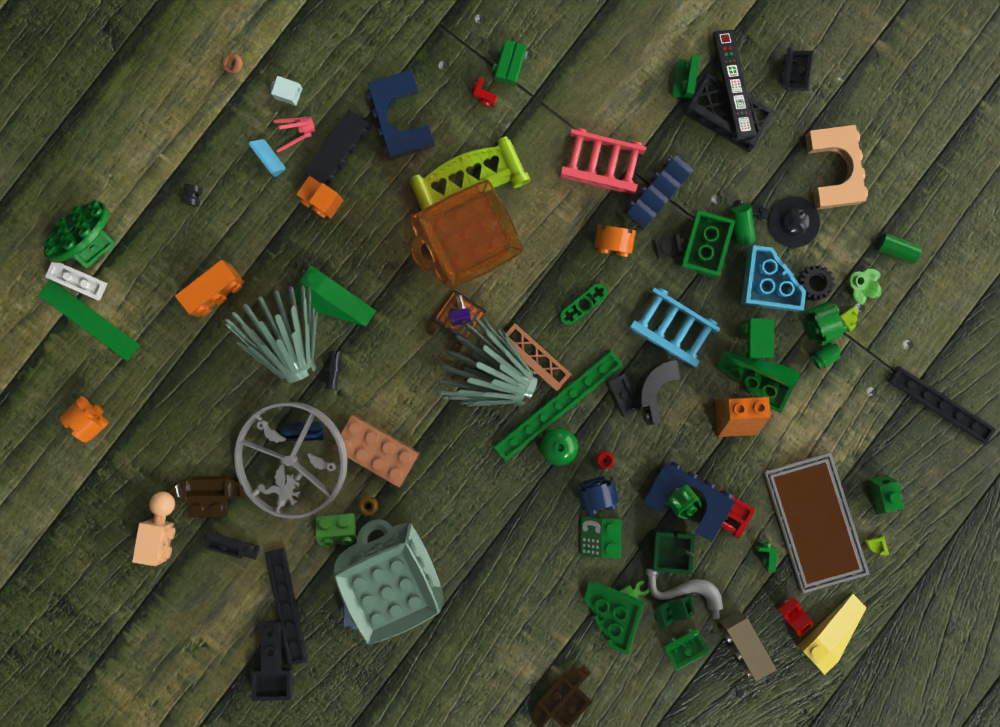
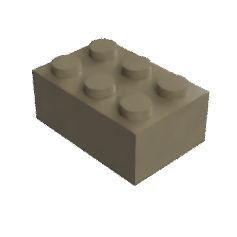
M737 611L719 621L722 626L720 628L722 635L731 643L729 647L734 656L740 661L738 663L748 678L752 677L757 682L776 671L751 623L743 613Z

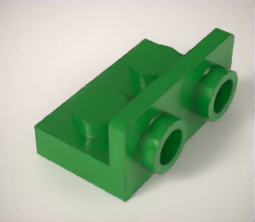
M692 55L690 60H677L672 97L690 100L694 95L699 55Z

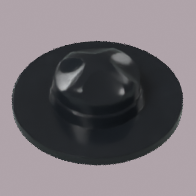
M785 198L773 207L769 215V230L773 238L781 245L789 248L803 247L809 244L818 234L820 228L819 213L815 206L804 198Z

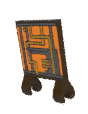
M454 290L428 326L426 332L432 336L440 325L454 336L460 335L467 340L471 332L465 328V324L475 328L477 323L474 321V317L480 320L486 311L462 295L465 307L469 308L471 322L453 326L450 312L458 310L456 296L462 295ZM456 340L451 350L458 353L463 344Z

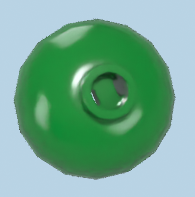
M554 428L546 432L540 444L541 454L545 460L556 466H563L572 462L577 456L579 448L575 435L564 428Z

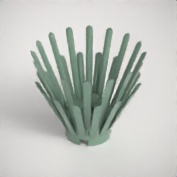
M304 285L300 287L304 345L292 286L289 287L291 301L289 314L293 333L291 332L279 291H274V297L280 315H275L278 328L263 297H258V302L275 337L265 321H258L247 304L243 305L244 310L271 350L236 312H232V316L259 348L233 322L225 319L228 323L225 325L248 346L246 347L242 343L236 342L239 347L276 374L283 384L285 378L288 383H293L309 376L307 371L309 368H312L313 372L316 370L314 350L318 311L315 312L314 307L311 310L310 287L307 289L306 302Z
M481 316L482 321L491 330L489 331L477 317H474V321L486 333L487 337L505 355L473 327L465 324V328L480 340V345L483 346L484 351L460 335H456V340L474 351L471 353V356L479 362L451 349L447 353L484 372L471 367H465V371L442 365V370L468 379L461 382L440 379L438 380L439 384L471 390L438 391L439 394L456 395L444 396L441 399L474 400L462 401L460 403L467 404L466 407L499 404L525 405L526 403L522 400L524 397L530 399L533 395L538 380L533 375L537 373L528 367L504 330L501 332L499 328H496V332L486 319Z

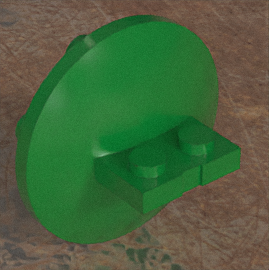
M96 200L81 207H73L67 217L56 221L54 225L56 228L42 243L44 256L54 263L75 257L87 269L102 254H105L116 245L115 241L103 230L109 217L108 207ZM73 216L72 221L68 223L66 220Z

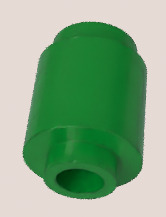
M829 342L814 352L811 360L818 369L827 368L841 358L840 353L842 352L837 344Z

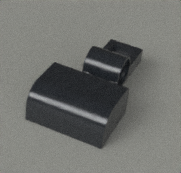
M282 621L261 622V668H254L252 671V701L291 700L293 698L294 668H282L284 653Z

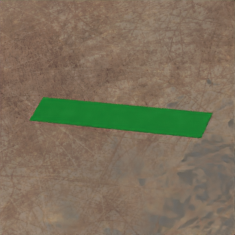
M49 280L38 295L127 362L140 346V344L55 281Z

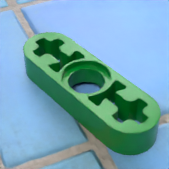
M603 284L593 285L561 312V322L565 325H573L606 298L607 288ZM595 288L598 290L602 289V297H595L593 300L596 303L593 304L592 300L586 295L589 293L591 297L595 293ZM585 299L589 302L587 310L579 308L578 303L580 300ZM575 305L576 310L579 313H581V315L578 316V314L576 313L572 317L573 321H565L564 318L566 317V315L564 313H571L572 311H574V309L571 307Z

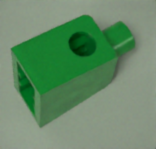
M888 475L868 479L877 515L904 509L898 481Z

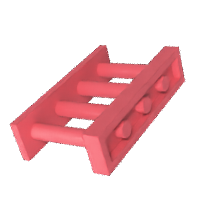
M582 128L572 129L570 137L575 138L569 165L562 167L560 177L634 195L638 184L633 183L632 178L638 154L644 155L647 147L642 146V143L636 141L628 143L587 133V130ZM583 140L594 143L588 169L585 171L578 170V167H576ZM601 145L612 147L607 172L604 176L597 175L595 171ZM620 149L631 152L626 175L622 180L615 179L614 176Z

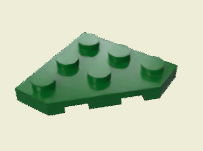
M591 580L588 584L584 600L587 606H590L600 630H603L609 647L628 655L645 601Z

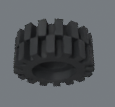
M814 265L803 270L800 273L801 275L798 276V283L806 290L805 297H807V300H821L828 297L829 293H832V287H835V283H833L835 279L831 277L833 273L827 271L828 268ZM812 276L821 278L822 287L819 290L810 288L809 279Z

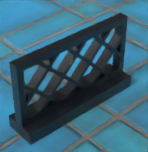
M708 73L684 115L750 153L757 144L774 111L748 97L757 134L754 138L736 140L733 124L730 120L731 115L728 114L726 107L728 102L724 101L722 94L725 93L724 84L721 80ZM710 81L715 84L717 90L708 92L707 82ZM718 94L721 103L712 104L710 96ZM706 97L708 105L701 106L697 104V99ZM722 106L724 115H716L713 108ZM761 111L767 116L764 120L758 121L755 112Z

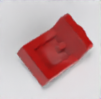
M480 77L479 81H475L471 90L473 98L484 107H495L497 95L482 90L484 78Z

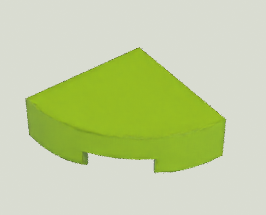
M855 305L840 314V318L846 324L848 332H851L856 327L858 311Z
M883 535L864 540L865 545L872 552L880 555H889Z

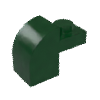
M682 595L673 599L659 601L655 604L656 608H654V618L659 628L667 627L673 621L689 619L695 614L690 595Z

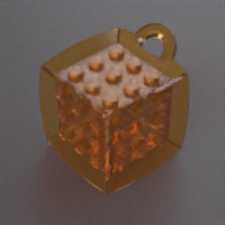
M481 179L476 184L437 201L419 213L411 215L410 218L416 234L411 244V253L415 262L425 270H434L445 287L449 289L485 275L523 252L521 241L509 213L496 190L487 179ZM424 243L430 251L433 260H427L423 257L421 246Z

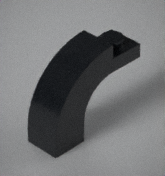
M677 360L653 366L644 373L638 382L635 391V408L643 407L642 417L646 425L661 423L656 403L657 393L663 384L681 379Z

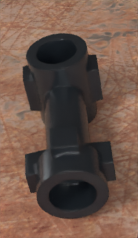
M736 200L733 202L731 208L745 204V202L742 200ZM759 205L758 209L752 208V214L756 216L757 220H766L768 208Z

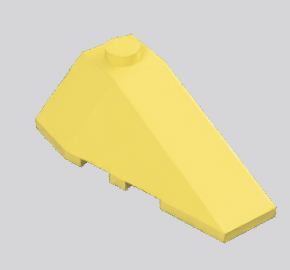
M852 593L797 646L824 675L839 662L866 607Z

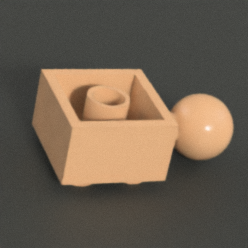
M158 492L150 499L149 507L154 514V519L139 523L133 563L157 566L167 561L171 556L172 547H170V542L174 538L175 528H173V522H167L165 519L174 510L175 500L167 492Z

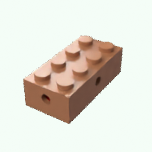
M351 415L341 432L347 451V458L398 487L402 486L420 454L419 451L356 415ZM335 443L332 449L339 452L337 443Z

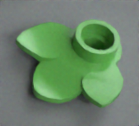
M868 268L863 272H853L849 276L848 285L853 289L852 296L858 304L863 305L867 297L878 298L881 296V287L877 283L881 276L879 271Z

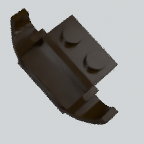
M227 475L188 476V478L180 480L167 490V493L171 494L173 498L182 497L183 500H187L189 517H227L229 514L227 500L231 496H238L241 499L245 498L242 485L234 479L227 478Z
M584 666L563 674L537 703L533 724L536 727H544L553 717L561 727H571L593 702L579 688L592 673Z

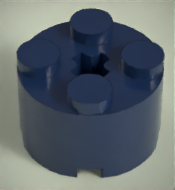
M609 476L610 480H605L604 477H597L584 481V486L582 487L579 484L576 486L581 509L586 511L587 515L596 514L598 510L605 508L606 510L617 508L616 503L619 502V497L612 476Z

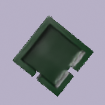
M653 529L650 568L655 572L692 574L694 557L690 553H694L695 535L691 532L674 531L672 533L667 530Z

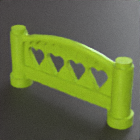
M508 137L500 138L497 141L498 145L495 147L477 149L456 156L434 169L424 178L421 175H415L410 178V185L424 214L423 220L426 226L434 225L443 220L441 211L510 181L513 188H518L531 181L528 173L524 171ZM493 156L499 158L497 173L483 164L486 159L491 160ZM475 164H480L482 166L480 179L477 180L469 175L466 169L473 167ZM462 171L464 173L462 188L449 181V176L452 174L456 175L457 172ZM440 179L447 181L444 196L431 188L433 182H439Z

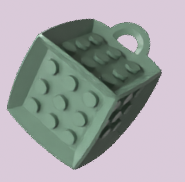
M377 519L368 522L359 531L357 543L342 552L335 562L333 575L338 591L350 618L368 645L402 634L433 618L441 611L444 597L437 573L425 546L411 523H403L392 527L385 520ZM372 531H383L384 536L368 543L367 539Z

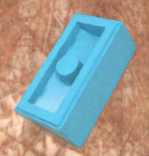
M264 139L249 142V146L274 177H277L286 170V167Z

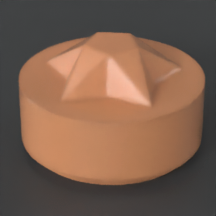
M229 53L224 57L223 67L227 72L238 73L242 69L243 63L239 55Z

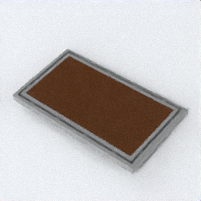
M831 452L763 472L801 593H807L870 575Z

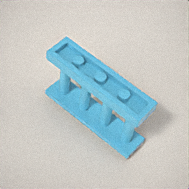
M660 287L658 289L653 288L650 293L655 295V298L641 320L632 321L628 328L690 367L696 368L700 362L696 359V354L710 331L719 332L720 330L716 326L717 322L711 318L705 319L672 299L668 296L666 290ZM663 300L672 307L659 328L653 332L647 328V323ZM679 310L688 317L674 340L669 342L664 339V332ZM695 320L702 324L704 328L691 349L685 352L680 349V343Z

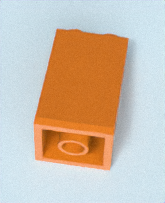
M769 397L715 399L717 437L756 435L770 418Z

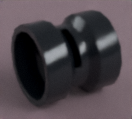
M184 183V195L181 196L180 203L199 207V196L202 194L203 188Z

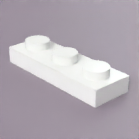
M51 262L45 276L50 280L99 301L108 284L60 262Z

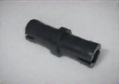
M330 351L329 366L326 369L328 374L325 389L331 390V384L332 390L337 391L342 352L337 351L336 354L335 351Z

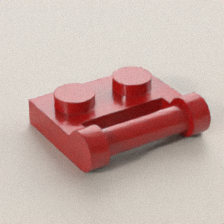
M733 497L732 500L735 503L727 516L740 523L735 527L724 521L721 528L739 539L756 509Z

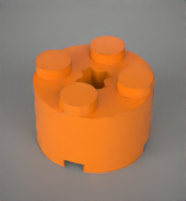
M602 225L597 226L594 244L597 252L609 254V250L616 251V255L628 257L629 253L632 254L635 230H631V233H628V229L606 226L605 229H601Z
M83 396L77 399L60 416L64 427L67 428L69 426L73 430L71 434L85 443L93 440L109 424L102 416L104 411L98 405L92 406Z

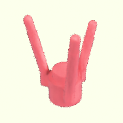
M305 116L273 120L274 123H291L278 126L279 129L298 127L300 133L304 132L303 135L278 148L276 152L279 153L305 138L312 137L311 132H315L312 117Z

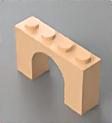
M856 125L809 131L805 135L808 154L825 151L836 152L844 158L848 167L847 177L842 184L819 187L813 191L815 208L825 209L865 202L868 197V190L864 186L865 170L861 165L863 154L862 150L859 149L860 133L856 129Z

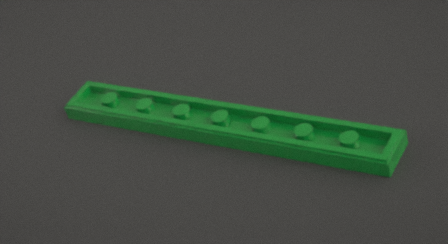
M612 350L609 351L493 448L506 462L622 367V362Z

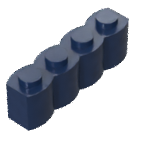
M677 155L673 159L671 157L668 158L663 164L665 169L661 174L657 171L650 180L653 182L650 187L647 188L645 186L638 194L640 196L637 202L632 201L626 208L628 213L625 216L642 230L693 172V169Z

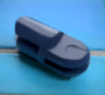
M306 422L284 425L281 428V436L286 438L285 441H297ZM312 422L303 441L323 440L322 422Z

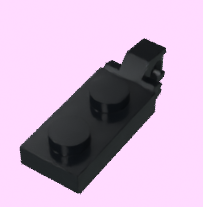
M210 531L206 535L205 548L239 559L247 557L254 560L257 559L260 552V546L253 543L249 544L240 539L230 538Z

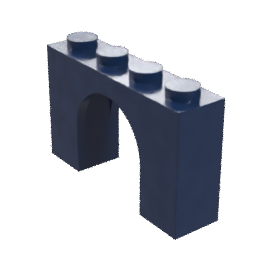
M412 70L368 83L369 89L366 92L369 101L373 100L375 107L372 108L375 119H379L380 126H377L380 137L385 138L386 144H383L385 154L390 155L391 160L435 147L429 125L402 131L392 127L387 119L388 110L392 103L400 98L419 93Z
M673 461L670 464L666 462L643 503L661 512L675 489L685 485L697 488L704 495L707 507L695 533L713 542L735 503L732 500L733 495L724 490L722 493L716 491L714 484L708 481L702 483L697 480L698 475L691 471H688L686 474L680 470L682 466Z

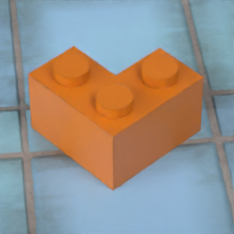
M311 176L306 179L296 194L301 198L299 200L300 203L308 208L311 205L312 210L322 218L327 216L331 219L344 201L337 192Z

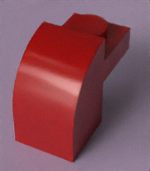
M795 598L787 599L777 608V611L799 638L814 626L813 621L803 611Z

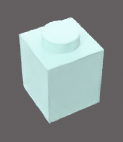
M277 76L276 81H273L270 91L275 99L296 106L302 87L297 82Z

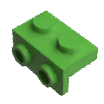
M355 514L316 517V539L318 544L323 547H331L333 544L350 545L357 542Z

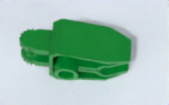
M689 485L675 489L666 501L678 517L686 520L692 517V514L702 509L699 498Z

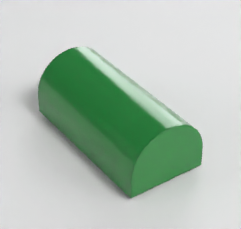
M746 203L731 208L732 220H735L733 227L735 241L742 246L753 244L756 241L751 204Z
M885 232L882 235L877 251L910 264H915L921 255L922 246Z

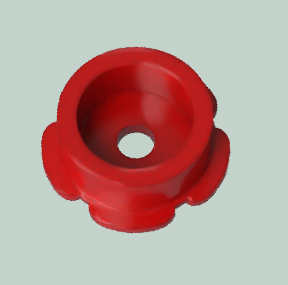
M602 451L596 456V463H598L600 469L605 470L606 468L610 469L613 467L615 459L612 453Z

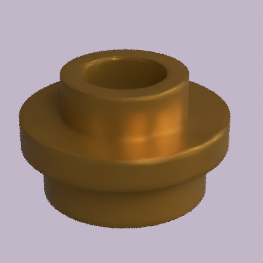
M366 496L359 502V510L366 516L373 515L378 509L376 499L371 496ZM367 502H370L372 504L371 509H367L365 507V504Z

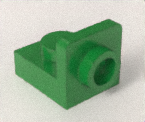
M760 542V545H754L755 550L765 552L762 555V566H764V569L769 572H776L777 548L769 542Z

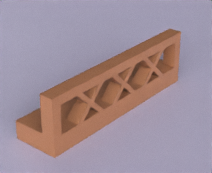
M514 324L506 335L509 336L515 329L521 334L522 342H513L511 339L510 341L526 364L555 391H558L572 374L517 324ZM524 344H533L536 355H528L524 351ZM538 357H547L550 360V368H542L538 364ZM560 369L566 375L558 382L553 378L552 370Z

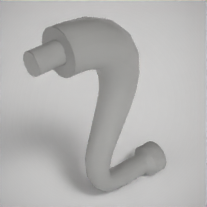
M646 568L649 591L654 598L669 600L687 593L697 592L705 597L707 609L712 612V619L720 618L719 610L723 609V602L718 588L713 583L703 579H695L668 591L660 592L656 588L657 572L651 568Z

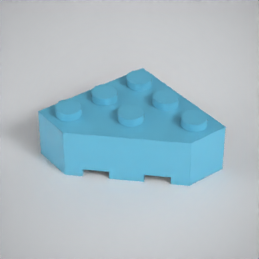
M756 245L748 248L741 305L800 312L804 310L806 290L793 277L792 272L785 263L783 264L773 248Z

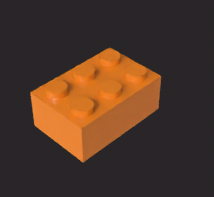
M220 260L175 295V297L190 315L205 317L212 311L211 308L216 304L220 305L226 301L227 295L231 292L236 293L239 291L244 280L231 264Z

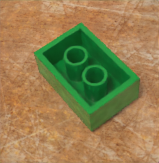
M697 210L693 215L679 268L715 279L719 277L735 220Z

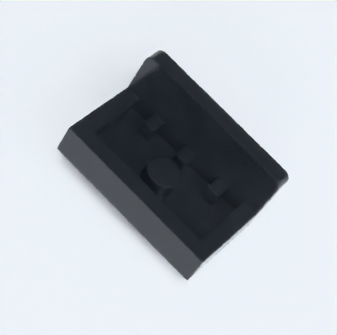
M788 47L787 54H784L783 57L785 70L781 73L780 79L781 84H783L786 90L809 91L814 51H794L792 47Z

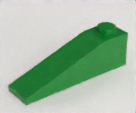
M313 266L308 268L299 281L294 293L296 302L301 304L300 287L304 285L307 302V289L310 287L311 310L314 307L315 312L318 311V313L367 326L376 313L375 309Z
M723 351L717 365L732 380L738 381L745 386L744 390L748 393L752 392L757 397H769L770 408L779 413H782L801 374L784 365L756 358H746V356Z

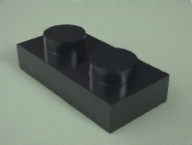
M625 374L606 382L622 417L641 409L635 408V395Z

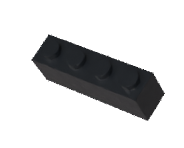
M349 109L305 170V173L326 186L333 185L337 179L336 174L339 170L342 171L346 167L347 159L351 154L354 155L361 139L364 140L369 135V123Z

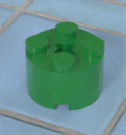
M824 302L802 313L806 318L802 320L804 329L810 340L815 339L817 343H814L816 346H822L836 340L847 331L846 324L841 320L839 308L835 303Z

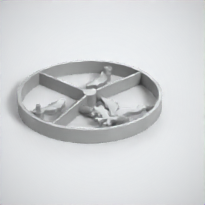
M282 402L265 407L255 413L245 423L237 438L234 461L239 482L252 502L269 514L290 519L312 515L330 504L343 486L347 473V451L343 438L335 424L324 413L310 405L299 402ZM292 406L311 413L291 454L288 456L245 440L246 434L255 420L258 421L257 428L260 430L264 429L265 436L270 441L278 443L279 441L286 440L275 430H271L268 423L262 420L260 416L274 407ZM315 416L328 427L335 438L340 454V464L337 466L335 462H325L323 458L316 457L311 453L307 455L310 463L315 468L320 470L327 468L328 471H334L336 468L340 470L339 479L333 492L297 462L296 454ZM243 445L281 459V465L276 470L274 477L277 485L271 486L266 490L265 486L260 484L258 489H252L243 468ZM284 464L286 466L292 465L299 471L295 479L293 474L291 477L289 474L285 476ZM303 475L329 497L323 505L309 512L288 513L280 510L281 506L285 505L287 499L290 500L291 505L297 502L292 496L299 497L298 494L300 492L295 493L293 489L296 488L295 485L299 487L300 484L297 481ZM259 492L267 495L273 492L278 494L277 507L274 508L264 502L258 496Z

